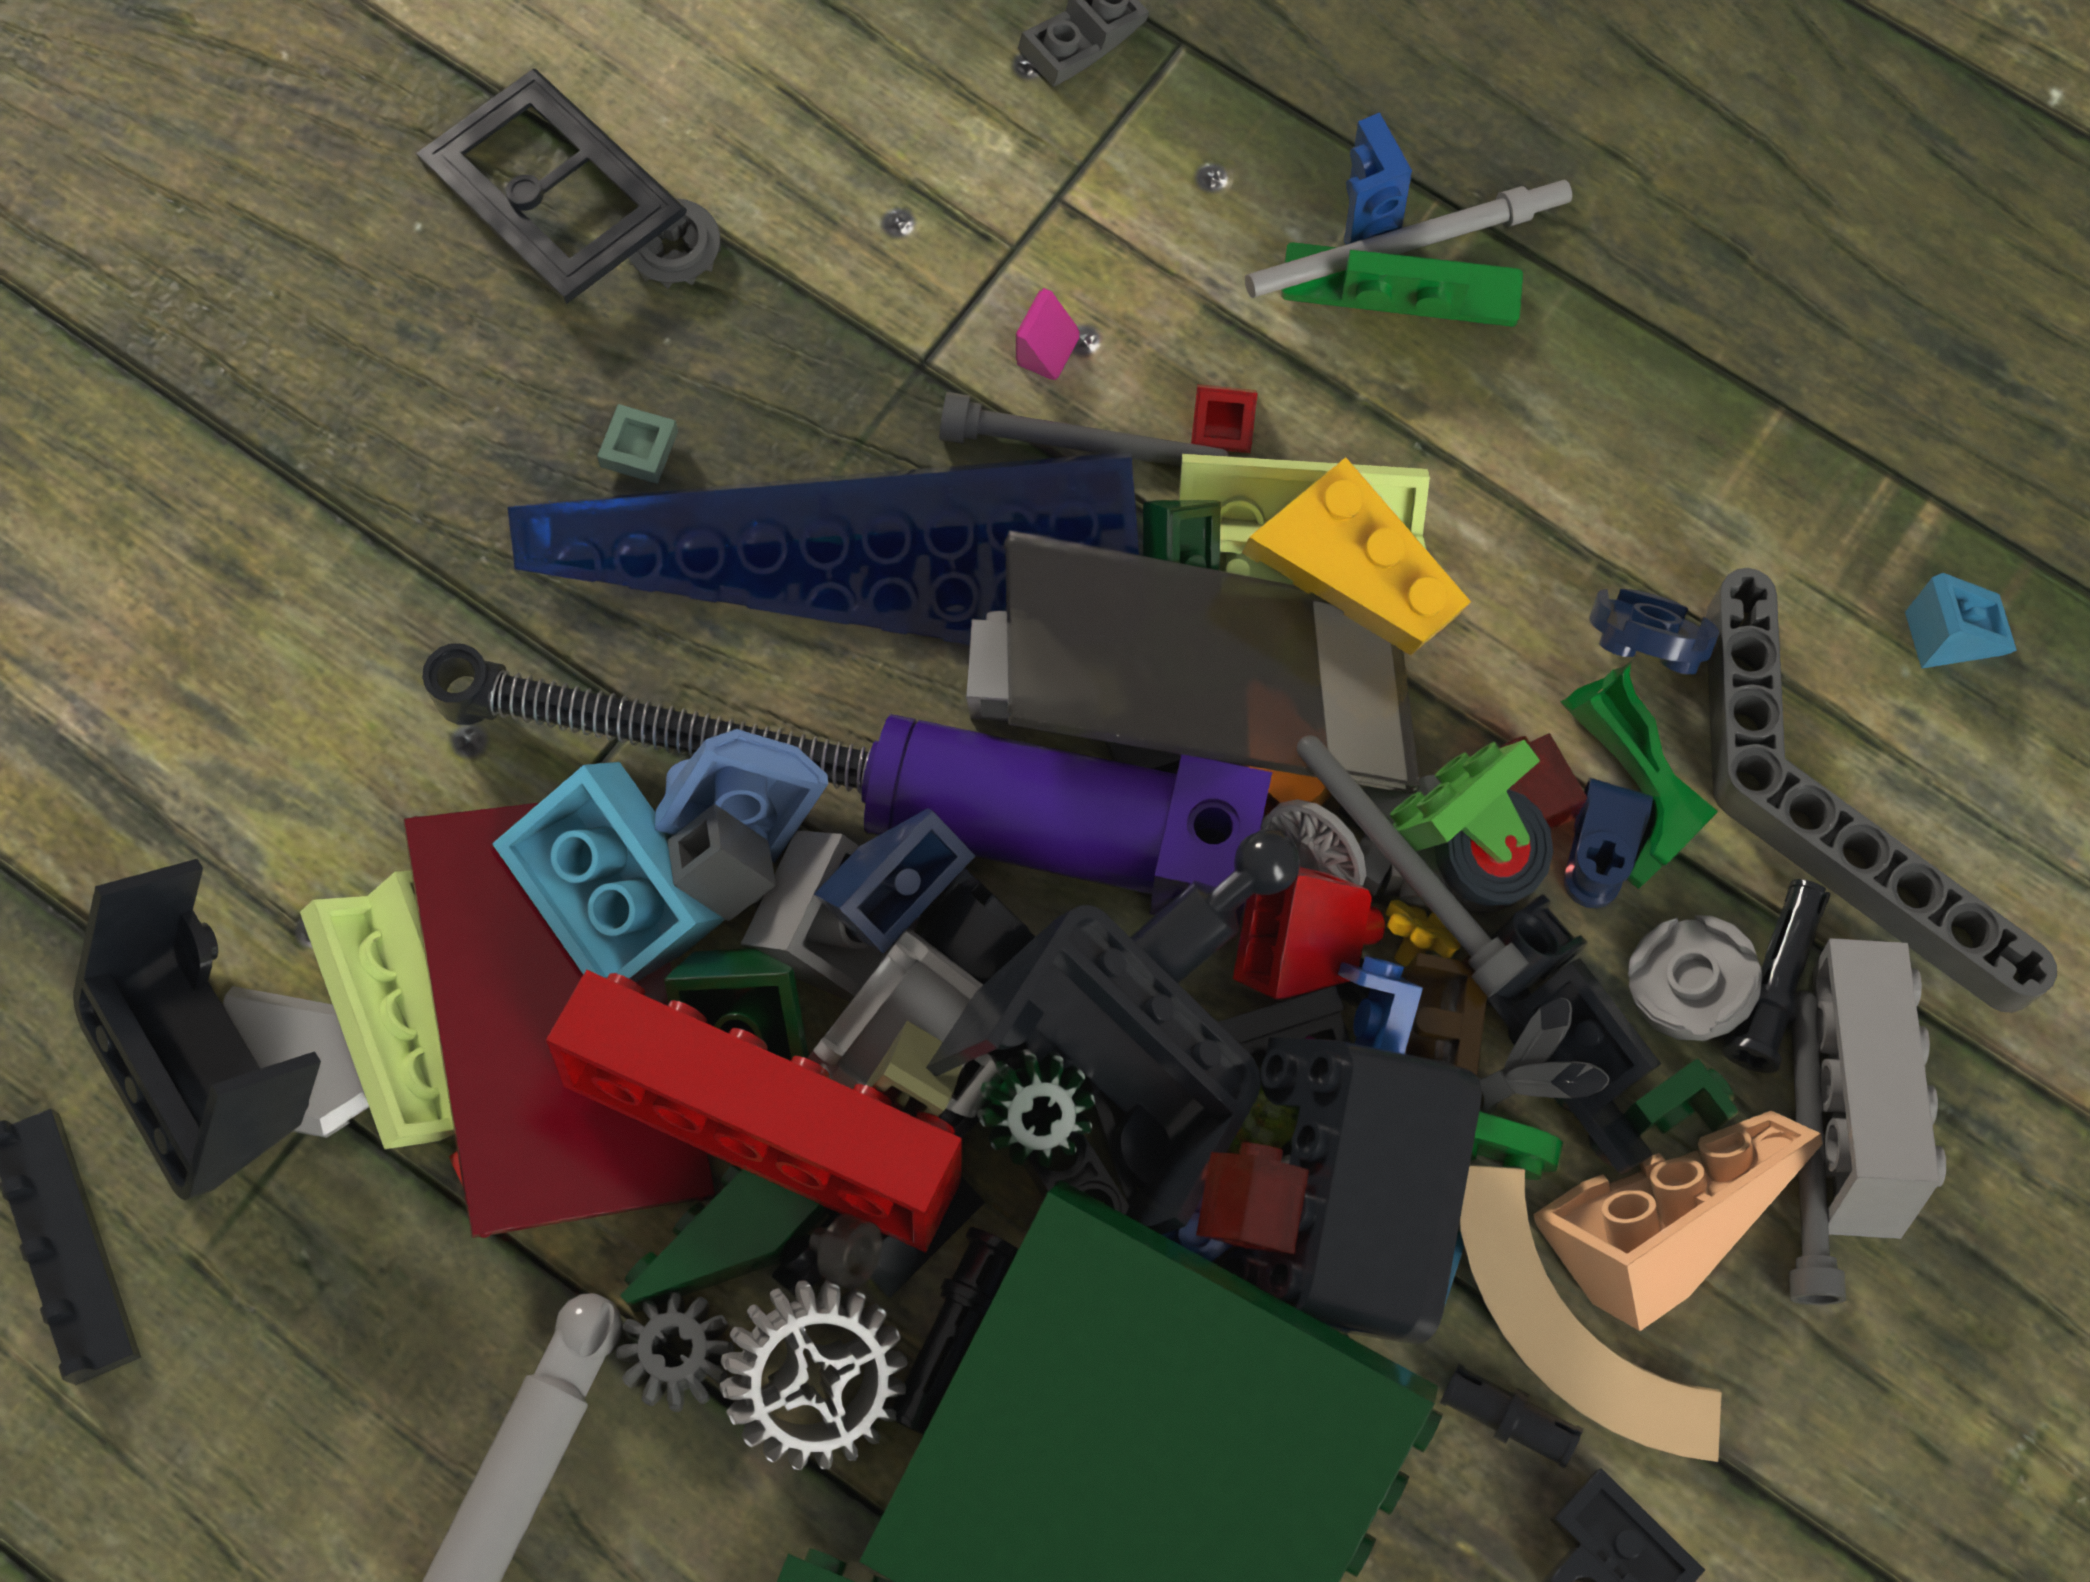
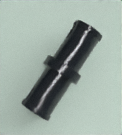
M1460 1363L1440 1401V1404L1448 1405L1495 1430L1493 1437L1506 1444L1510 1438L1558 1463V1466L1564 1469L1571 1459L1584 1430L1581 1426H1575L1527 1401L1530 1395L1527 1392L1517 1388L1512 1393L1471 1372Z

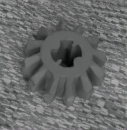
M670 1292L667 1299V1313L661 1314L658 1306L652 1299H649L642 1303L643 1311L650 1318L645 1327L631 1319H627L624 1322L623 1329L631 1337L638 1339V1344H624L617 1347L616 1356L620 1361L628 1363L638 1362L627 1370L622 1379L629 1388L637 1387L647 1382L642 1394V1401L651 1407L654 1406L667 1389L669 1408L673 1412H680L683 1410L685 1403L684 1390L690 1388L700 1404H705L710 1400V1396L701 1384V1381L706 1376L716 1383H721L729 1378V1374L721 1366L713 1363V1359H721L723 1354L735 1352V1346L732 1342L724 1340L713 1341L725 1332L729 1324L723 1315L712 1317L704 1322L710 1306L706 1299L698 1297L692 1302L686 1314H684L682 1295L680 1292ZM680 1336L689 1348H692V1353L689 1358L682 1354L680 1358L684 1363L672 1368L666 1358L660 1355V1351L663 1345L670 1349L672 1346L668 1340L672 1337Z

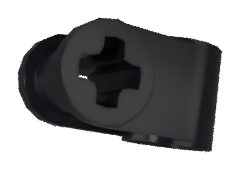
M1545 894L1540 895L1522 910L1516 912L1490 937L1492 940L1499 937L1506 946L1513 943L1530 963L1516 977L1496 992L1500 996L1507 998L1515 997L1518 993L1539 980H1547L1569 963L1588 944L1582 935L1574 937L1550 911L1549 905L1551 901Z

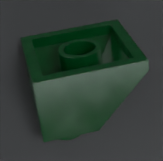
M755 948L694 951L664 978L668 1003L675 1000L695 1008L705 1016L707 1024L727 1033L732 1028H739L750 1032L766 1043L768 1046L767 1051L789 1061L792 1060L793 1056H801L808 1059L809 1054L793 967Z

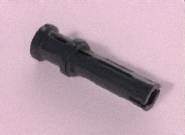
M1795 879L1789 884L1784 906L1777 920L1761 967L1762 981L1759 999L1749 1017L1736 1027L1733 1037L1725 1039L1721 1052L1731 1062L1743 1068L1761 1073H1774L1779 1070L1782 1057L1778 1053L1779 1046L1787 1024L1794 1023L1799 1012L1798 1002L1794 997L1796 988L1812 948L1820 919L1831 895L1830 892H1825L1826 888L1822 885L1804 879Z
M970 1227L966 1234V1238L970 1243L953 1277L944 1278L940 1287L942 1290L940 1297L945 1300L904 1383L906 1385V1394L898 1396L893 1406L897 1412L895 1422L922 1435L925 1434L981 1318H984L1019 1250L1007 1241L975 1227ZM986 1260H987V1263H986V1265H985V1267H984V1269H983V1271H982V1273H981V1275H980V1277H979V1279H978V1276H979V1274H980V1272H981V1270H982V1268H983V1266H984V1264H985V1262H986ZM963 1309L964 1311H963V1313H962V1315H961V1317H960V1319H959L957 1325L955 1326V1323H956V1321H957V1319H958V1317H959V1315H960V1312H961V1310ZM947 1339H949V1342H948V1344H947V1346H946V1348H945V1350H944V1352H943V1354H942V1356H941V1358H940V1360H939V1362H938V1364H937V1366H936V1368H935V1370H934V1373H933V1375H932V1377H931V1379H930V1381H929V1383H928V1385H927L925 1391H923V1388H924V1386H925V1384H926V1382H927V1380H928V1378H929V1376H930V1374H931V1372H932V1370H933V1368H934V1366H935V1364H936V1362H937V1360H938V1358H939V1356H940V1354H941V1351H942V1349H943V1347H944V1345H945Z

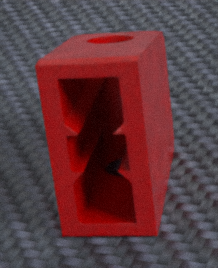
M1299 867L1298 875L1294 882L1285 890L1270 895L1254 893L1247 899L1233 979L1274 999H1284L1350 982L1338 975L1341 962L1359 966L1363 945H1374L1382 939L1385 930L1384 917L1378 908L1371 906L1372 896L1369 889L1326 872Z

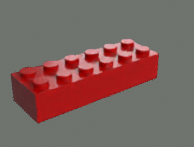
M586 969L546 1039L563 1087L925 1253L927 1252L961 1183L962 1138L954 1135L955 1130L950 1124L929 1113L919 1112L916 1117H913L891 1107L892 1101L886 1095L870 1086L856 1084L851 1089L829 1079L830 1074L825 1068L805 1057L793 1056L792 1060L789 1061L767 1051L768 1046L766 1043L750 1032L739 1028H732L727 1033L706 1023L707 1020L702 1013L683 1002L672 1000L667 1006L645 996L646 992L639 984L623 975L610 973L605 978Z

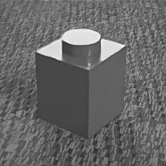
M715 803L668 839L674 886L727 921L733 919L751 904L760 901L769 890L776 886L768 840Z

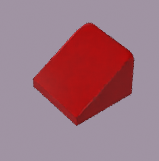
M1197 384L1191 444L1251 454L1258 396L1257 390Z

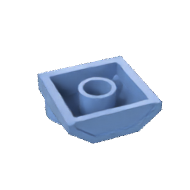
M735 729L706 739L690 759L683 760L670 768L666 776V794L655 812V830L675 835L715 803L767 839L771 859L775 863L827 787L828 775L796 746Z

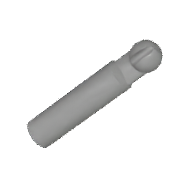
M595 1293L582 1294L568 1300L558 1312L555 1333L534 1375H526L422 1582H501L588 1407L585 1397L605 1357L620 1342L623 1323L620 1312L612 1301Z

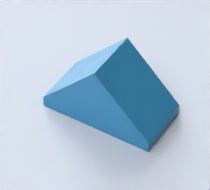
M1946 573L1932 577L1905 611L1921 669L2003 656L2017 651L2000 594Z

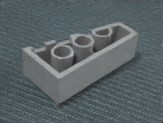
M1829 938L1812 970L1813 994L1817 999L1819 1048L1820 1053L1828 1054V1059H1825L1821 1065L1823 1112H1829L1831 1116L1825 1135L1826 1178L1833 1179L1834 1200L1828 1208L1829 1235L1901 1239L1934 1190L1942 1186L1946 1175L1945 1152L1942 1146H1935L1933 1124L1938 1110L1937 1092L1933 1085H1927L1925 1064L1928 1060L1930 1048L1929 1033L1925 1026H1919L1917 1006L1921 998L1922 989L1921 975L1918 969L1911 968L1908 943Z

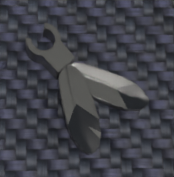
M1555 999L1542 1006L1530 1019L1505 1063L1504 1069L1485 1078H1478L1481 1092L1484 1096V1106L1480 1110L1481 1112L1493 1113L1498 1103L1516 1093L1535 1097L1581 1098L1599 1092L1608 1085L1609 1076L1604 1070L1590 1063L1575 1061L1547 1062L1571 1025L1572 1007L1568 999Z

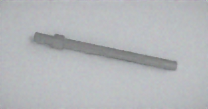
M1561 180L1531 190L1520 186L1498 193L1496 200L1247 274L1245 276L1246 290L1251 298H1255L1344 271L1350 249L1397 255L1500 223L1506 227L1532 220L1534 213L1570 203L1572 200V189L1568 181Z

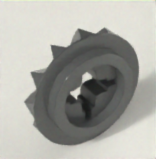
M684 199L677 200L687 209L686 214L628 258L630 265H633L639 271L645 282L649 279L659 281L667 289H669L672 283L683 281L693 286L698 275L704 271L712 272L714 260L717 254L721 252L718 225L705 208ZM680 236L683 237L687 252L684 251L682 253L674 249L668 255L664 254V247L660 238L663 240L666 238L674 242Z

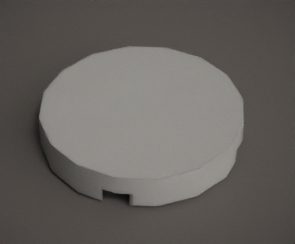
M1694 915L1695 920L1687 919L1678 922V918L1659 924L1645 935L1630 958L1628 971L1630 978L1629 988L1637 1011L1654 1030L1677 1040L1705 1041L1727 1034L1749 1017L1760 996L1762 970L1753 944L1735 925L1716 917Z

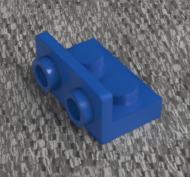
M1379 112L1358 121L1355 146L1350 150L1352 168L1350 179L1346 181V189L1350 200L1344 236L1345 245L1400 229L1403 225L1412 169Z

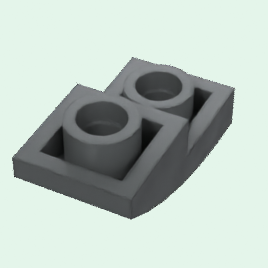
M1068 0L1064 12L1022 32L1018 49L1047 81L1055 87L1086 69L1118 46L1147 20L1149 11L1139 0Z

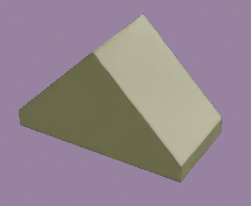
M907 1021L866 1085L886 1095L892 1101L891 1107L913 1117H916L919 1112L929 1113L938 1117L945 1110L952 1097L962 1065L939 1076L933 1075L926 1067L943 1042Z

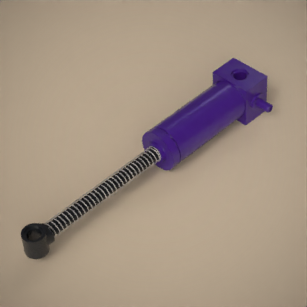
M451 643L439 647L429 655L423 666L422 679L435 706L446 720L457 725H472L484 719L493 720L500 713V716L503 718L511 715L515 721L523 717L526 723L535 720L536 724L540 726L546 722L548 727L553 728L558 725L562 731L570 727L573 733L582 730L584 735L587 736L594 732L597 738L606 735L607 739L611 741L618 737L621 743L630 740V743L635 746L641 742L644 748L653 745L655 750L659 751L664 747L669 754L677 750L680 756L688 752L691 757L706 739L735 729L796 746L828 775V784L833 783L836 789L841 785L845 786L848 792L853 788L857 789L858 793L861 794V802L865 804L864 831L867 834L879 836L928 808L949 827L975 857L1152 895L1151 915L1157 914L1194 880L1216 887L1235 871L1234 858L1238 846L1244 838L1260 831L1272 772L1183 753L1181 754L1178 772L1173 774L922 720L917 722L916 719L890 714L886 719L879 741L875 740L869 752H866L864 746L861 750L853 749V744L847 748L841 746V741L837 745L829 744V739H826L825 743L819 742L817 736L810 740L806 739L805 734H802L801 738L794 736L793 731L789 735L782 734L781 728L777 732H772L769 726L765 730L758 729L757 723L753 727L746 726L745 721L741 725L735 724L733 718L729 722L722 721L721 716L717 720L711 719L709 713L702 717L699 716L697 711L693 715L688 714L685 708L681 712L675 711L674 706H671L670 709H664L662 703L655 707L651 706L650 701H647L646 704L639 703L638 698L631 702L628 701L626 695L622 699H617L614 693L610 697L604 696L602 690L598 694H594L591 688L584 692L580 691L579 686L570 689L567 683L562 687L557 686L555 680L551 684H547L543 678L539 682L533 681L531 675L527 679H523L520 673L515 675V677L510 676L508 670L506 671V666L485 661L475 648L466 644ZM463 676L474 678L471 686L459 693L447 692L450 684L456 679ZM1244 903L1235 910L1238 925L1240 924Z

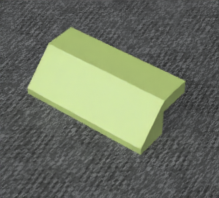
M1182 454L1179 500H1217L1221 502L1219 598L1332 605L1312 592L1306 593L1293 585L1294 581L1261 561L1259 563L1242 554L1248 538L1338 463ZM1353 464L1426 549L1423 530L1430 480L1428 469Z
M395 871L368 896L312 900L300 911L384 1149L436 1142L455 1135L411 871Z

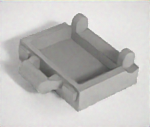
M908 928L814 1048L808 1059L825 1068L829 1072L830 1078L851 1089L856 1084L866 1085L907 1021L943 1042L976 991L983 984L912 929ZM991 1052L975 1059L981 1066L957 1096L952 1094L945 1109L969 1118H974L977 1115L978 1111L988 1101L980 1092L982 1084L984 1082L1001 1084L1003 1081L996 1069L998 1061Z

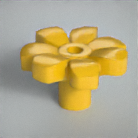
M1392 900L1385 912V915L1390 918L1387 927L1393 934L1404 938L1394 956V959L1399 964L1406 967L1417 953L1425 954L1426 951L1431 950L1444 958L1451 959L1455 951L1460 949V943L1433 912L1427 917L1426 911L1422 908L1407 905L1400 900Z

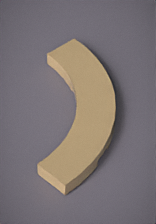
M1470 1165L1459 1222L1461 1237L1470 1269L1482 1298L1502 1334L1524 1363L1554 1393L1577 1411L1610 1431L1650 1448L1682 1457L1718 1462L1722 1392L1719 1389L1692 1386L1659 1376L1627 1361L1600 1342L1572 1314L1558 1295L1545 1272L1536 1251L1528 1222L1525 1201V1170L1520 1168Z

